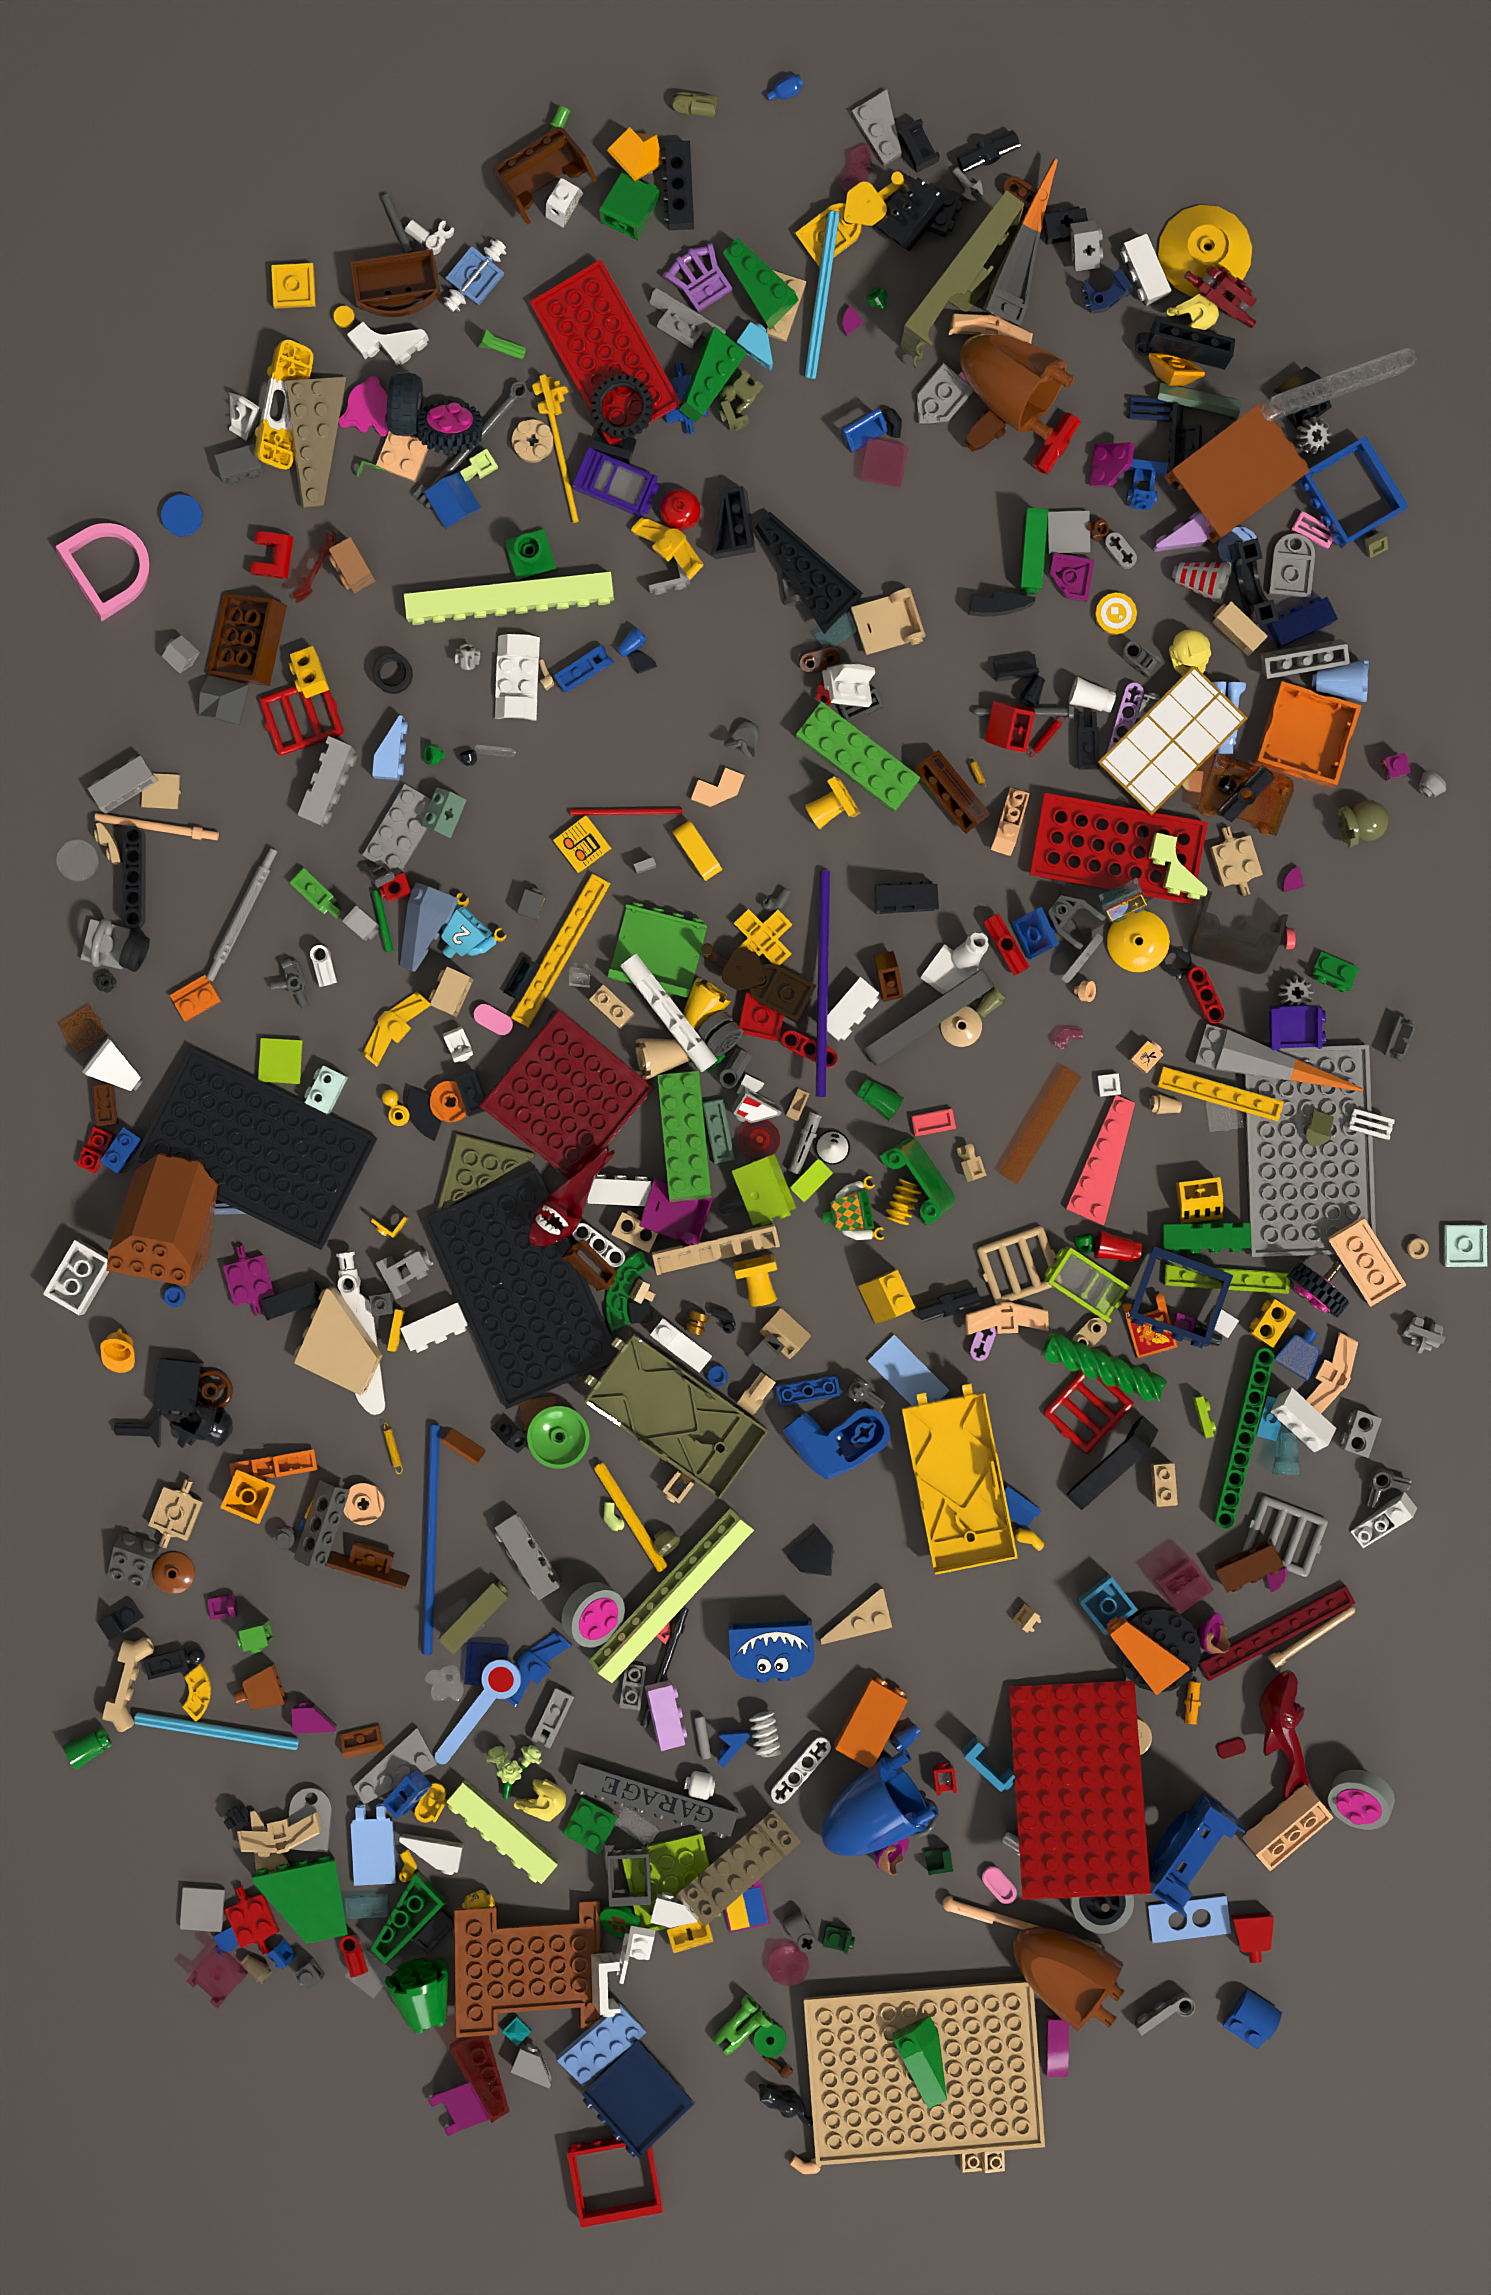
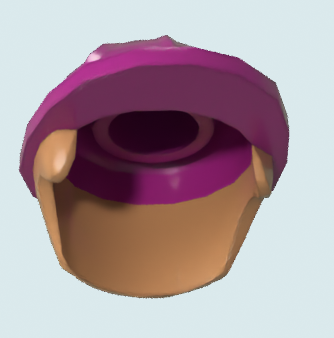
M1213 1613L1208 1620L1201 1624L1197 1632L1200 1647L1209 1654L1225 1653L1230 1647V1642L1225 1636L1228 1628L1224 1626L1223 1618L1219 1613Z
M908 1838L874 1851V1861L879 1870L885 1871L890 1875L897 1873L896 1865L904 1861L903 1855L909 1845Z

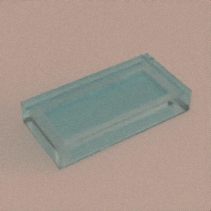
M848 612L825 635L821 630L815 634V637L821 646L833 645L836 647L857 633L858 630L854 618Z

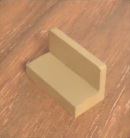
M782 1308L759 1331L765 1337L769 1332L785 1346L781 1352L789 1359L811 1337Z

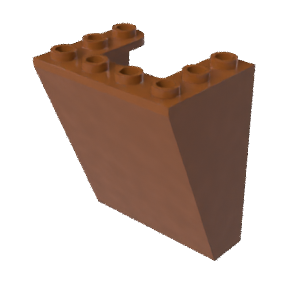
M1259 403L1167 473L1164 478L1169 485L1174 481H1178L1180 485L1177 488L1179 490L1185 489L1208 522L1204 525L1206 527L1211 526L1213 529L1207 537L1214 544L1310 470L1307 467L1306 461L1295 451L1293 443L1287 440L1282 433L1281 427L1271 418L1268 409Z

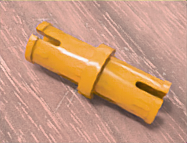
M1188 1681L1187 1699L1184 1700V1704H1186L1184 1723L1196 1725L1198 1723V1707L1201 1706V1701H1199L1201 1682Z

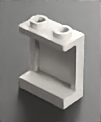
M612 1952L591 1954L592 2004L603 2017H613L615 2013H621V2008L613 1998L608 1999L607 1972L620 1971V1962Z

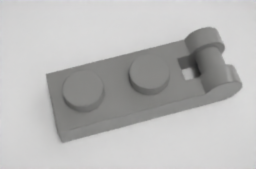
M557 1687L555 1688L533 1734L532 1741L536 1743L539 1741L545 1744V1747L551 1748L575 1697L574 1695ZM543 1729L551 1732L549 1737L541 1734Z

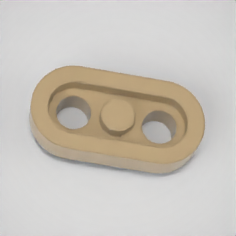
M1100 1318L1089 1319L1072 1337L1071 1341L1079 1342L1081 1339H1084L1086 1346L1092 1349L1107 1331L1106 1323ZM1095 1324H1098L1100 1326V1330L1098 1332L1093 1331V1326Z

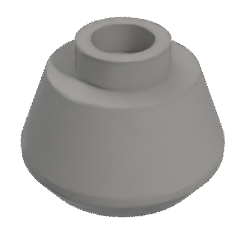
M1433 771L1423 773L1419 786L1420 792L1428 798L1430 796L1436 797L1446 791V782Z

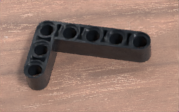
M1144 1415L1141 1416L1132 1425L1125 1440L1068 1491L1066 1496L1080 1510H1083L1150 1449L1158 1429Z

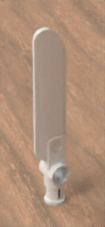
M355 1252L336 1253L340 1265L338 1288L341 1295L377 1346L374 1317H372L370 1301L360 1293L361 1280L358 1276L357 1268H354L353 1255H355ZM346 1278H350L353 1281L354 1286L352 1289L345 1285ZM380 1362L367 1392L361 1396L355 1393L357 1400L363 1408L374 1415L380 1414L385 1410Z

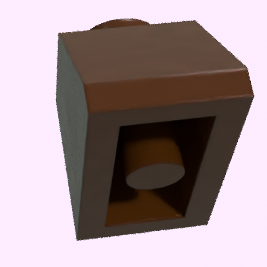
M894 951L873 955L883 1001L904 997Z

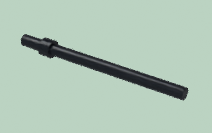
M682 1607L677 1621L673 1623L671 1629L673 1632L655 1683L665 1680L680 1634H683L685 1629L684 1623L689 1612L688 1608ZM647 1703L640 1723L644 1727H648L651 1720L649 1703Z

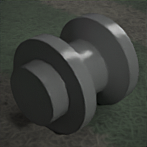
M290 1527L279 1529L273 1537L275 1546L283 1550L290 1548L296 1542V1533Z

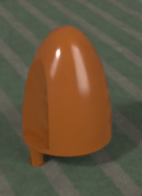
M980 334L967 339L960 348L959 360L963 374L975 393L998 417L1018 432L1026 433L1032 430L1043 437V439H1048L1053 428L1047 426L1039 419L1047 413L1058 396L1062 385L1065 388H1069L1073 383L1075 377L1067 373V363L1037 346L1009 336Z
M1032 1927L1021 1931L1016 1936L1013 1950L1021 1973L1033 1991L1057 2016L1076 2031H1079L1091 2017L1097 2018L1108 2028L1112 2026L1111 2024H1114L1117 2016L1103 2008L1102 2002L1107 1995L1118 2002L1124 1994L1125 1990L1115 1984L1123 1967L1122 1961L1083 1938L1053 1928Z

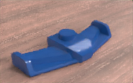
M555 1631L529 1650L524 1651L516 1664L521 1674L520 1687L513 1696L506 1699L513 1706L517 1707L530 1681L533 1680L538 1684L551 1670L547 1662L572 1646V1644L558 1631Z

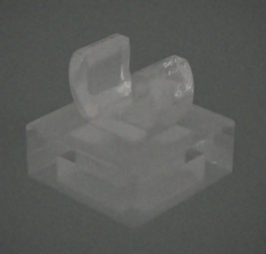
M574 963L569 971V986L590 988L591 969H589V965L585 964L584 969L577 968V963Z

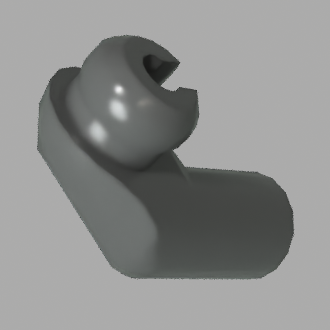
M782 888L778 897L765 898L762 906L766 911L770 912L781 910L791 892Z

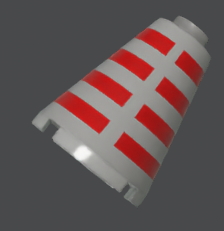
M1180 562L1179 566L1174 567L1172 578H1175V583L1216 603L1222 604L1229 586L1228 579L1231 577L1232 563Z

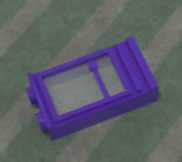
M590 447L573 483L575 491L640 518H643L644 513H649L652 502L649 501L652 494L656 495L660 487L657 475L645 472L595 451Z

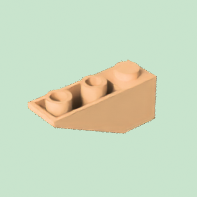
M1010 787L991 850L1011 856L1030 793Z

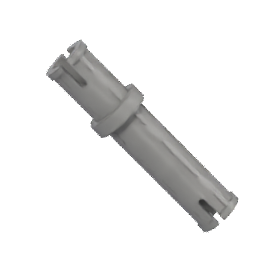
M809 1112L805 1127L801 1129L800 1133L802 1135L788 1168L789 1171L801 1174L800 1172L813 1138L817 1136L815 1133L822 1116Z

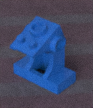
M1132 460V465L1127 470V472H1133L1132 488H1128L1127 492L1130 508L1151 510L1152 503L1156 504L1158 491H1154L1155 476H1165L1168 463ZM1138 481L1149 482L1148 491L1137 489Z

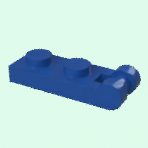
M603 645L598 646L554 675L565 694L614 663L612 658L608 657L605 653L606 649ZM595 657H599L601 660L597 665L593 660Z

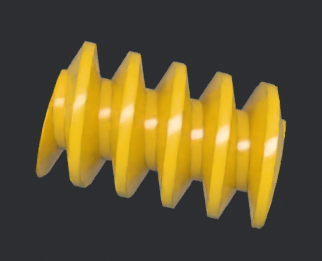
M899 1179L898 1181L903 1186L895 1187L900 1193H893L892 1196L896 1201L889 1202L893 1209H886L890 1217L884 1218L902 1225H909L905 1217H912V1214L908 1209L915 1210V1206L911 1202H918L919 1199L914 1194H921L922 1192L917 1188V1185Z

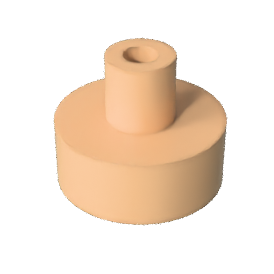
M1083 980L1079 986H1075L1074 993L1078 994L1081 1001L1091 1002L1096 994L1095 983Z

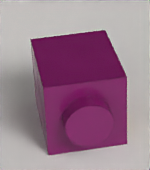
M1406 753L1390 756L1380 761L1386 781L1411 773Z

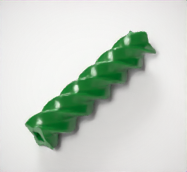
M1048 1334L1045 1345L1040 1355L1044 1354L1045 1359L1050 1363L1062 1362L1067 1370H1081L1089 1379L1100 1377L1105 1385L1109 1387L1119 1385L1124 1393H1138L1146 1402L1154 1400L1159 1402L1162 1391L1167 1383L1159 1374L1146 1372L1141 1367L1127 1364L1120 1358L1108 1357L1100 1350L1089 1349L1083 1343L1070 1341L1060 1334Z

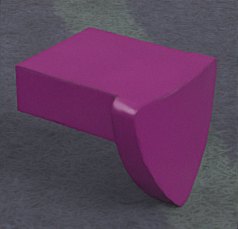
M233 1592L225 1596L207 1599L211 1620L237 1617V1603Z

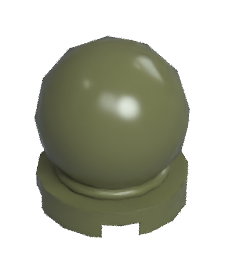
M1373 800L1361 801L1355 804L1352 810L1346 805L1338 807L1336 811V817L1340 816L1342 824L1338 825L1340 836L1344 844L1348 843V848L1357 846L1359 839L1365 842L1374 841L1381 837L1388 829V812L1382 804Z

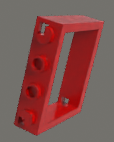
M613 2136L609 2140L598 2138L592 2140V2143L583 2144V2142H577L568 2147L567 2156L581 2228L663 2213L664 2206L653 2145L646 2152L655 2199L587 2212L576 2156L622 2148L627 2145L622 2139L618 2141Z

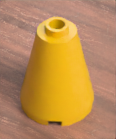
M696 978L683 1011L684 1017H686L697 1033L707 1019L723 1011L731 1002V998L725 999L727 994L708 981L706 985L700 983L702 981L701 978Z

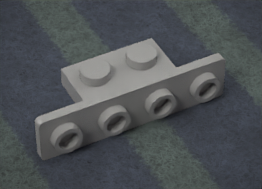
M658 288L654 289L650 304L665 313L658 322L657 327L691 349L701 336L706 338L707 333L714 326L724 334L726 333L720 326L707 320L683 303L678 302Z

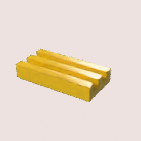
M395 1309L388 1351L395 1352L398 1350L401 1335L400 1328H402L405 1311L402 1309Z

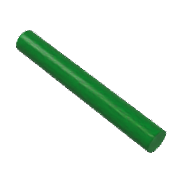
M380 890L372 891L385 952L394 951Z

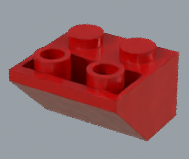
M993 700L985 742L1004 749L1027 753L1035 709Z

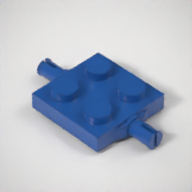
M676 363L674 364L676 376L668 380L682 402L692 376L684 375L683 363H679V366ZM679 407L666 414L668 424L683 422L686 434H690V432L691 434L695 433L693 421L682 413ZM706 410L702 417L708 416V410Z

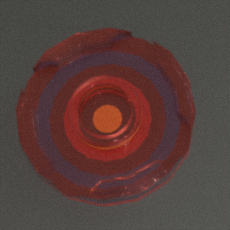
M767 1120L754 1123L748 1122L740 1132L739 1144L742 1151L748 1157L754 1160H761L776 1153L780 1145V1135L774 1124Z

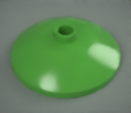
M552 1406L542 1410L534 1417L528 1428L527 1442L532 1455L537 1461L550 1468L562 1469L570 1467L582 1459L589 1446L590 1432L585 1419L577 1411L566 1406ZM561 1432L563 1439L558 1440L556 1433Z

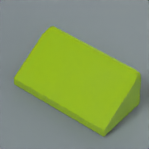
M818 1158L790 1189L805 1202L833 1172Z

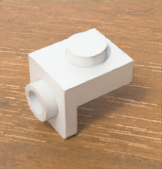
M462 1026L443 1034L454 1062L465 1061L473 1055L472 1047Z

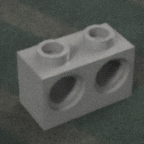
M1354 1409L1353 1413L1350 1412L1347 1419V1424L1349 1425L1347 1432H1343L1341 1436V1448L1369 1458L1382 1418ZM1365 1417L1367 1425L1365 1428H1360L1358 1422L1361 1418ZM1355 1437H1359L1361 1441L1360 1446L1357 1448H1353L1351 1444Z

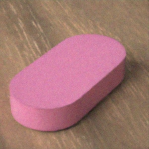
M481 1004L474 1010L475 1020L484 1027L499 1035H507L511 1032L513 1022L504 1013L487 1004Z
M986 1867L982 1872L984 1884L1000 1902L1004 1904L1013 1902L1017 1896V1890L1013 1883L998 1867Z

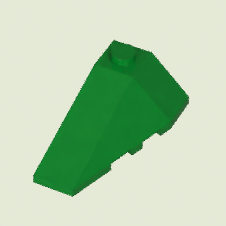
M929 2015L892 2033L895 2045L928 2109L947 2100L939 2033Z

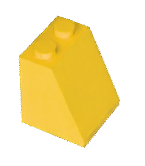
M893 1269L858 1286L875 1324L915 1309L897 1269Z

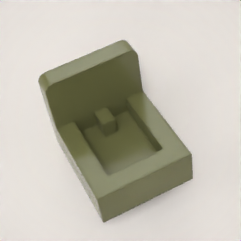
M729 400L721 402V410H718L722 422H727L729 430L735 429V431L746 428V424L749 423L748 415L736 419Z

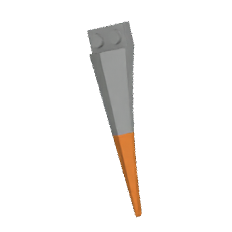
M1209 1024L1205 1026L1194 1063L1195 1065L1215 1071L1290 1080L1359 1092L1364 1090L1355 1084L1279 1051L1271 1050L1269 1047L1233 1031Z

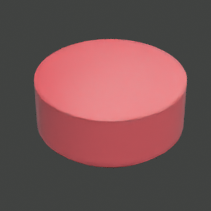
M1285 928V949H1293L1295 947V930L1293 928Z

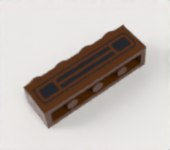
M939 750L924 759L914 769L916 774L921 777L920 779L965 834L990 815L989 811Z

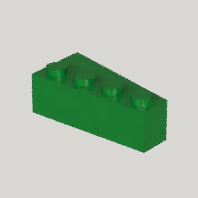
M737 237L725 249L723 254L767 327L771 330L799 299L795 291Z
M420 1871L414 1874L410 1884L371 1948L384 1964H387L448 1902Z

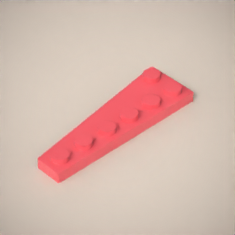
M1118 1095L1114 1096L1066 1206L1067 1210L1101 1225H1104L1135 1105L1134 1102Z

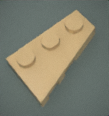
M774 271L795 291L799 299L771 330L767 327L769 337L787 342L806 281Z

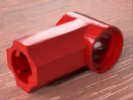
M354 1933L345 1935L340 1941L339 1946L352 1978L368 1972L359 1936ZM346 1939H352L355 1942L354 1949L346 1947Z

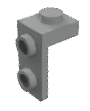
M676 561L680 578L649 585V592L660 595L666 593V590L671 588L681 590L690 584V580Z

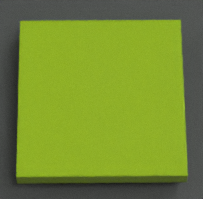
M261 1038L258 1080L270 1083L301 1084L303 1041Z

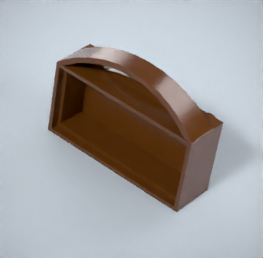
M433 249L350 262L356 303L359 310L383 317H402L426 308L437 298L441 297ZM423 300L421 303L403 310L384 311L376 309L377 307L381 306H404L415 301Z

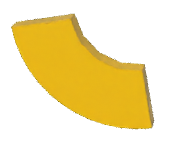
M202 1663L184 1677L188 1683L189 1694L187 1701L182 1707L195 1722L206 1711L211 1697L209 1675Z

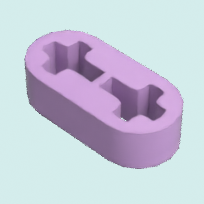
M995 1327L989 1328L992 1334L987 1335L985 1341L982 1340L983 1333L981 1331L975 1333L970 1347V1355L973 1359L982 1361L988 1357L996 1336ZM982 1342L984 1343L982 1350L985 1351V1354H980L979 1357H976L974 1348H979Z

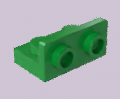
M1321 951L1310 975L1315 977V981L1322 984L1328 982L1334 985L1333 988L1335 990L1345 993V991L1352 990V984L1359 967Z

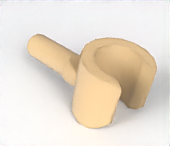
M540 660L539 664L545 676L540 682L548 690L554 686V681L547 671L544 660Z

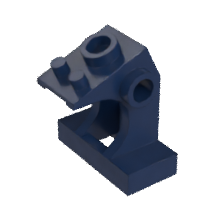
M1120 268L1113 273V284L1105 292L1095 291L1087 280L1084 281L1085 286L1082 287L1083 294H1088V296L1084 297L1087 309H1092L1093 314L1109 310L1125 296L1128 297L1134 292L1131 282ZM1099 299L1103 300L1101 303H1097Z

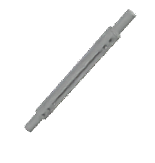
M270 848L262 865L258 866L213 957L215 960L206 976L207 979L214 981L221 964L225 963L270 873L269 868L278 851Z

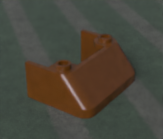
M561 127L554 128L498 163L493 170L513 207L527 225L531 222L525 210H528L533 203L531 193L561 174L565 173L570 178H577L586 172L593 182L597 181L586 155L566 130Z

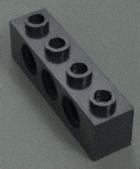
M690 140L665 141L666 149H661L662 162H666V169L662 170L663 183L667 182V190H663L664 203H668V211H664L665 224H669V230L694 229ZM674 162H680L682 164V166L677 169L673 168L671 165ZM676 182H680L683 184V187L680 189H675L672 187V185ZM676 203L684 205L681 210H676L673 206Z

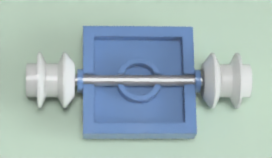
M497 239L495 241L490 240V248L484 247L486 256L471 246L448 274L446 280L458 289H450V297H443L445 300L444 305L452 312L455 310L460 311L458 307L460 303L466 304L464 296L479 306L504 276V272L492 263L493 261H501L499 258L500 254H507L505 252L506 247L502 242Z

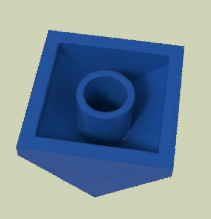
M460 472L443 478L424 492L445 529L481 509Z

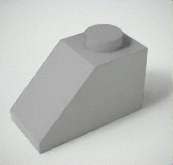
M355 906L343 920L349 928L365 941L368 938L372 940L379 932L377 930L379 925L358 906Z

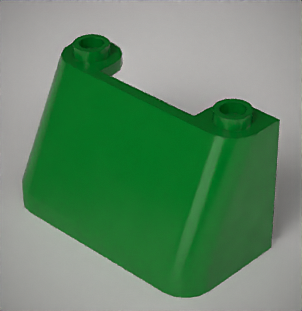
M905 1138L878 1156L882 1163L891 1169H899L906 1164L929 1198L922 1202L920 1208L921 1215L919 1217L924 1225H930L954 1205L955 1195L915 1138Z

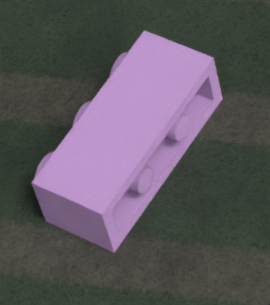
M669 1680L645 1686L657 1744L660 1750L664 1751L685 1745L684 1738L687 1737L685 1726H681L680 1718L683 1715L680 1705H676L675 1698H678L676 1686H672Z

